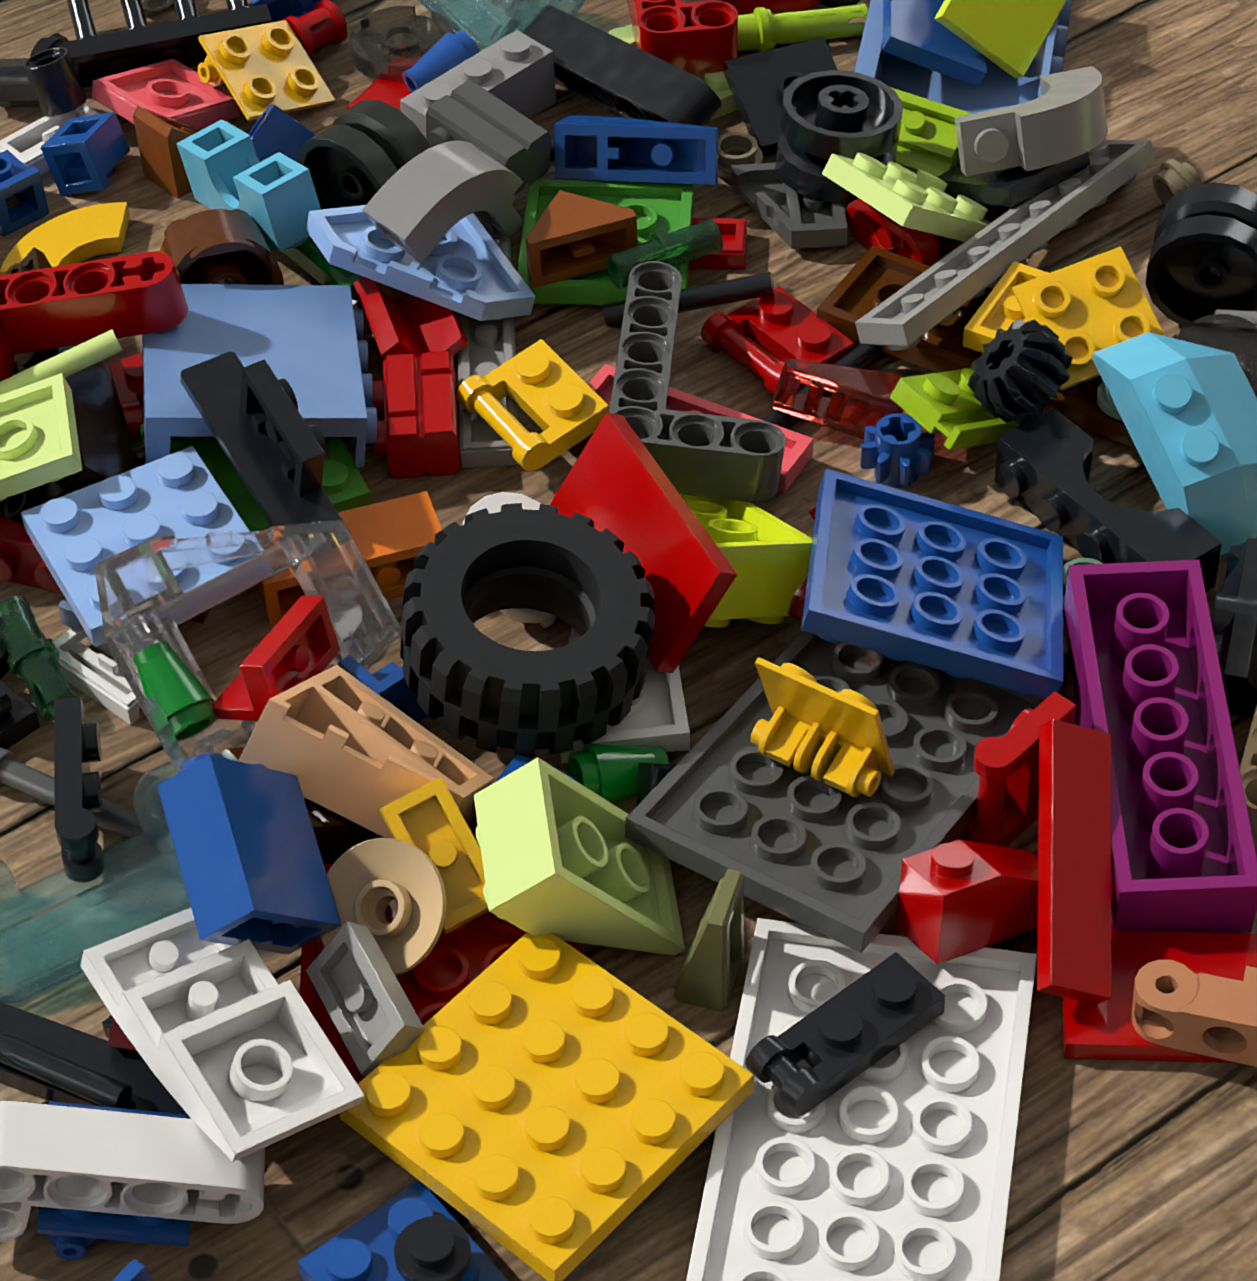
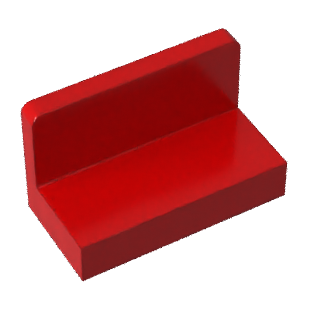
M363 276L353 283L379 351L384 358L387 355L414 354L416 358H419L422 353L449 351L451 355H455L467 345L468 339L455 311L403 291L397 293L391 287Z
M301 596L239 665L241 669L240 674L212 704L216 719L258 721L270 698L326 669L340 652V648L324 596Z

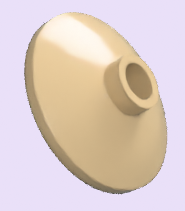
M393 838L370 839L353 846L343 853L327 873L342 926L321 937L323 945L326 947L347 921L365 925L371 931L395 976L408 972L421 963L432 951L444 926L447 901L445 886L439 870L422 850L410 843ZM396 899L398 901V912L393 922L388 923L385 911L388 904Z

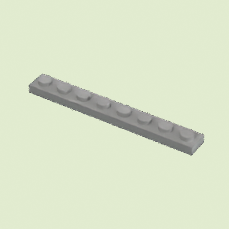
M1104 140L1088 152L1090 165L1087 168L1014 209L1011 208L857 320L855 324L860 344L886 345V348L891 351L905 350L917 345L923 334L935 325L950 320L954 316L953 312L967 301L982 296L986 292L985 288L1003 276L1013 261L1019 263L1031 253L1046 248L1048 240L1060 231L1075 226L1080 216L1091 208L1104 204L1107 201V196L1120 186L1132 183L1136 179V174L1155 161L1151 140Z

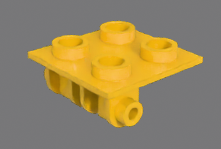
M286 20L200 35L198 38L207 53L204 62L198 65L200 80L203 83H209L213 87L222 86L225 83L248 121L259 119L269 103L289 113L335 102V98Z
M1121 246L1012 287V291L1027 322L1036 320L1042 326H1048L1059 336L1058 340L1066 346V351L1073 357L1070 367L1066 370L1070 378L1068 382L1059 387L1060 391L1100 376L1092 360L1094 352L1147 332L1165 336Z
M757 658L755 665L773 714L770 721L760 719L752 730L750 741L759 746V754L788 767L793 763L794 770L800 773H805L812 765L811 777L817 781L824 779L825 784L852 797H858L861 793L869 797L872 796L880 783L881 772L892 777L895 769L880 714L876 706L868 698L850 689H843L838 693L820 685L809 672L797 665L783 663L780 667L762 658Z

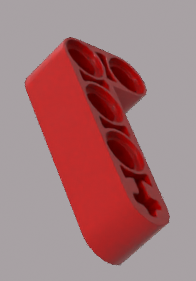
M627 0L637 48L690 74L721 72L724 69L726 60L738 58V11L730 3L723 1L682 3V0Z
M159 251L144 252L0 275V381L12 376L15 354L78 345L113 329L117 338L160 332L180 324L187 317L189 308L172 258L166 253Z

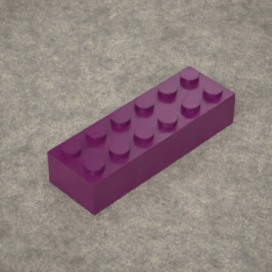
M1200 560L1069 565L1063 620L1079 725L1111 734V930L1251 933L1257 910V857Z

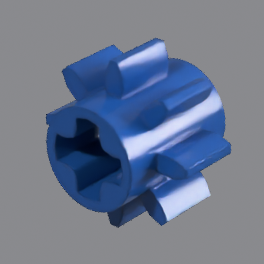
M895 413L884 416L878 421L876 427H865L864 444L861 445L860 467L862 469L874 468V476L878 484L893 488L908 487L917 480L919 475H930L931 458L934 457L935 435L934 433L921 434V425L909 415Z

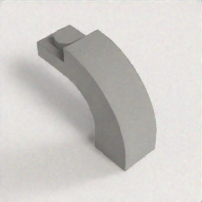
M1093 66L1040 76L1042 96L1014 106L955 117L961 172L967 177L1021 166L1025 171H1030L1067 161L1098 146L1108 133L1101 73Z
M458 140L448 141L425 150L407 162L387 180L363 208V211L380 234L422 263L445 234L460 220L472 213L511 239L524 223L512 204L516 200L514 193L522 185L523 181L515 173L472 143Z

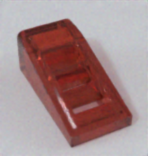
M786 358L772 398V409L864 440L866 426L876 427L878 421L884 416L903 413V409L890 398L902 375ZM801 382L810 385L807 395L798 394ZM825 390L832 393L831 398L823 397Z

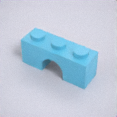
M223 119L176 143L196 201L211 210L240 209L247 212L260 227L269 245L279 252L302 245L310 236L306 231L309 211L321 210L308 168L280 152L260 162L251 136Z

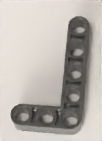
M647 261L632 268L629 276L609 413L624 416L679 494L743 502L770 500L777 494L779 489L786 443L784 433L779 427L761 420L666 409L682 283L681 273L675 267L659 261Z

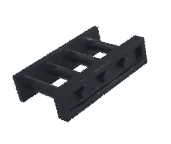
M67 0L77 40L62 42L63 47L68 49L83 88L92 87L93 81L172 58L189 68L198 66L201 62H204L207 56L206 51L198 40L200 35L271 23L272 20L267 4L249 7L247 0H226L229 11L198 16L194 0H173L178 21L148 26L141 0H120L127 30L97 36L88 0Z

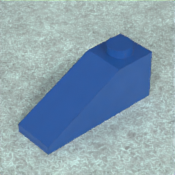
M569 115L554 124L555 179L716 185L718 183V128L626 117Z

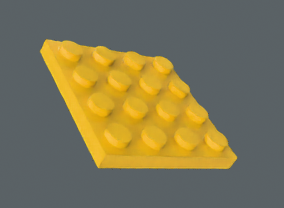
M526 933L423 1025L425 1030L407 1051L384 1060L360 1081L358 1086L365 1095L362 1103L339 1113L343 1122L547 1281H563L754 1092V1075L555 934L532 936Z

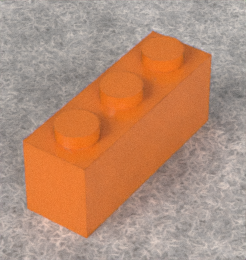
M424 491L338 512L350 531L348 543L300 564L295 563L291 559L273 528L251 533L268 558L271 576L256 582L270 627L273 628L301 596H324L325 599L344 601L353 608L403 596L407 574L413 571L414 559L423 546L430 542L435 543V534L442 530L428 492Z

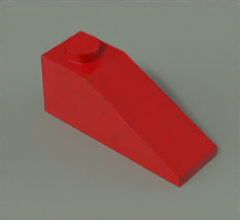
M959 839L903 858L896 928L937 965L1038 928V853Z

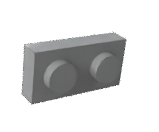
M347 921L306 969V972L361 1075L367 1076L384 1060L407 1051L425 1028L368 926Z

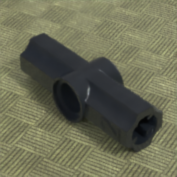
M1248 538L1240 545L1230 546L1222 592L1217 591L1212 618V628L1229 714L1241 715L1245 710L1257 706L1256 538Z

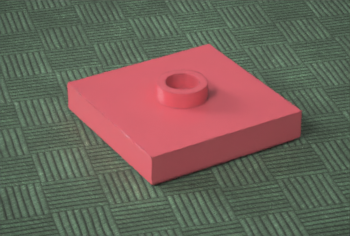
M174 58L103 77L93 81L92 99L133 124V113L137 105L197 129L210 126L221 119L228 121L241 117V109L229 91L221 86L213 87L209 83H203L196 71Z

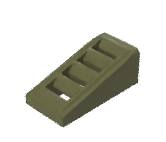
M729 868L724 877L720 879L689 945L674 986V998L677 1001L723 1012L725 1007H728L744 961V877H742V871Z

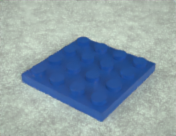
M825 469L818 488L801 630L816 634L829 642H844L880 652L885 657L893 660H908L937 668L956 678H972L1004 687L1020 696H1036L1046 699L1054 691L1058 693L1063 683V536Z

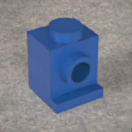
M115 112L70 118L40 147L60 195L105 190L110 185L107 178L115 172L114 167L130 151Z
M8 150L0 153V234L5 237L50 214L40 170L35 166L28 168ZM15 196L22 202L7 210L5 200Z

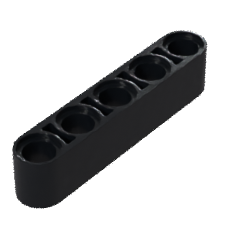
M545 5L522 32L553 51L556 83L623 117L705 126L721 108L720 98L698 77L551 5Z

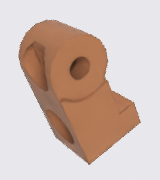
M1159 959L1149 962L1139 969L1135 977L1131 1011L1132 1025L1143 1039L1156 1045L1257 1067V968L1246 966L1244 979L1240 981L1200 972L1196 974L1184 964L1174 960Z

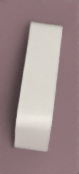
M0 1101V1242L13 1240L23 1234L27 1227L31 1206L221 1224L247 1222L259 1216L263 1210L265 1147L232 1162L195 1124L193 1119L18 1101Z

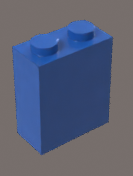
M206 753L187 760L182 765L181 772L157 785L201 941L233 946L249 939L257 950L291 954L342 926L297 775L268 769L263 764H248L223 758L218 753Z

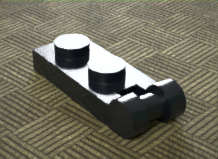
M81 696L54 699L55 830L59 845L61 846V857L65 874L70 880L85 883L93 881L102 874L105 861L102 848L97 843L99 832L95 815L93 814V812H102L103 808L99 772H90V762L102 760L100 730L98 722L86 723Z
M895 952L779 1036L769 1035L761 1039L749 1052L745 1062L746 1068L761 1082H772L781 1090L779 1095L780 1101L795 1115H804L942 1015L945 1007V995ZM804 1059L813 1068L805 1067L800 1069L796 1064Z

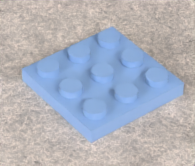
M193 446L21 512L28 536L94 647L271 576L268 558Z

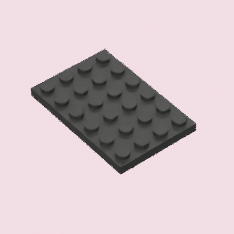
M803 631L773 664L780 667L783 663L797 665L809 672L820 685L838 693L843 689H850L868 698L876 706L880 714L895 769L892 777L881 772L880 783L872 796L869 797L861 793L858 797H852L825 784L824 779L822 781L813 779L811 777L812 765L805 773H800L794 770L793 763L788 767L759 754V746L750 741L752 730L760 719L770 721L773 716L759 677L626 817L625 838L717 883L724 877L728 868L742 871V877H744V896L862 953L898 910L902 859L935 848L938 845L953 842L976 815L979 775L975 772L973 763L977 743L987 737H1003L1009 732L1012 723L1022 711L1027 708L1034 710L1045 699L1036 696H1020L1004 687L972 678H956L937 668L908 660H893L885 657L880 652L844 642H829L816 634Z

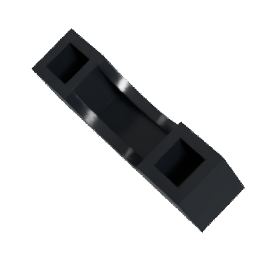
M1054 407L998 437L995 482L1007 496L1015 498L1038 517L1046 529L1063 536V539L1075 548L1082 558L1095 559L1103 564L1200 560L1205 591L1207 592L1215 587L1222 542L1180 508L1163 511H1138L1118 506L1100 496L1089 485L1094 439Z

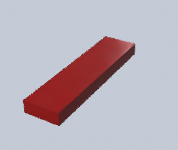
M1051 719L1039 726L1037 991L1098 1005L1112 999L1111 734Z

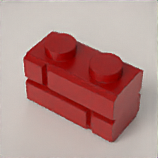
M449 351L422 353L419 358H416L414 354L387 355L385 360H383L384 380L372 381L374 407H376L377 416L385 415V420H377V440L374 443L376 456L387 455L389 475H392L394 479L421 477L424 472H427L429 476L457 474L461 470L456 399L457 388L453 355Z

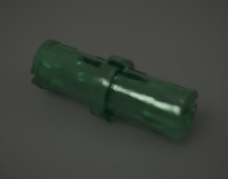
M712 218L703 219L699 223L671 233L661 230L650 234L649 241L617 253L608 254L606 256L607 270L613 284L618 289L627 287L630 272L636 265L647 261H659L667 263L679 271L682 264L712 253L721 252L723 249L722 235Z
M23 596L6 598L0 601V635L9 653L7 663L14 676L22 678L32 696L39 716L43 720H54V699L77 697L61 670L58 662L60 652L55 642L51 638L46 639L44 633H42L28 600Z

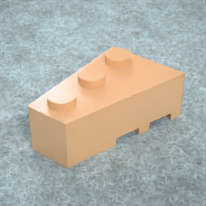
M338 665L270 698L238 760L248 764H263L268 769L297 775L303 797L384 838L393 837L380 814V808L439 777H442L469 826L475 815L474 794L490 786L494 780V777Z

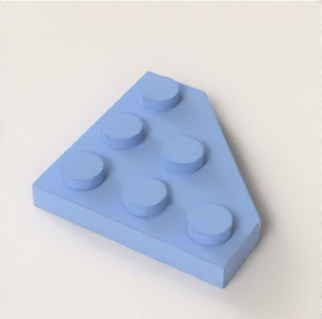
M366 205L309 211L306 231L331 265L479 321L531 315L536 296L474 213L455 224L425 260L420 263L379 233L363 211Z

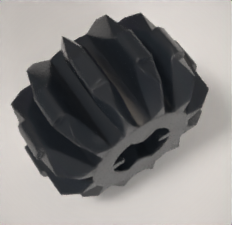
M1017 319L1012 322L1007 331L1001 328L998 329L995 338L989 344H983L984 351L982 355L971 364L974 373L970 376L967 385L974 392V397L982 403L981 407L994 418L999 417L1005 423L1013 420L1021 425L1029 419L1032 413L1041 415L1045 405L1051 399H1058L1056 395L1057 390L1061 385L1068 382L1070 378L1066 370L1070 367L1073 357L1066 351V346L1058 340L1059 336L1048 326H1042L1036 320L1025 322Z

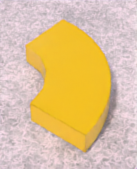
M116 202L83 207L59 215L41 224L25 235L12 248L1 266L0 275H5L12 265L20 264L34 247L45 254L52 267L80 263L98 255L122 252L130 220L128 203Z

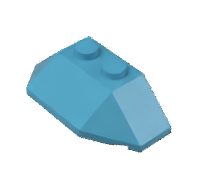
M1150 332L1094 352L1092 360L1166 509L1180 508L1221 541L1220 559L1229 556L1230 546L1240 545L1248 538H1256L1257 397L1235 354Z

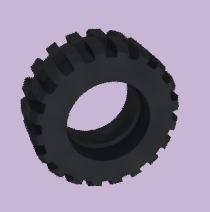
M522 503L504 504L501 506V512L491 514L485 508L466 515L464 525L460 526L458 523L453 522L435 534V543L430 542L423 546L414 559L413 571L407 574L403 596L400 644L403 675L408 688L415 694L418 693L417 703L423 711L434 720L439 716L443 717L442 729L456 738L463 740L468 735L476 739L477 748L496 753L498 747L515 750L514 757L517 754L524 757H534L535 750L549 749L550 755L572 751L574 741L579 739L585 745L606 735L607 724L611 727L620 724L631 711L632 701L639 698L645 682L656 615L653 613L655 606L653 588L650 582L644 578L645 569L636 555L631 551L623 554L624 542L607 528L602 532L594 529V521L575 512L573 517L558 514V507L540 504L539 510L522 509ZM511 608H528L543 611L562 619L574 628L581 637L568 645L552 650L524 651L510 648L491 640L480 632L473 623L496 611Z

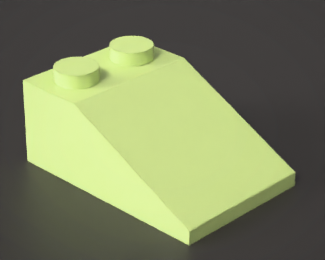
M538 757L474 794L478 825L476 827V839L481 848L485 878L483 894L491 913L532 936L555 934L563 941L676 956L685 951L670 861L668 858L625 838V824L628 813Z

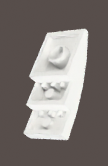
M188 908L83 951L80 967L119 1027L154 1075L188 1116L193 1119L195 1124L232 1162L362 1103L365 1095L292 982L288 980L278 984L249 939L233 946L201 941L192 909Z

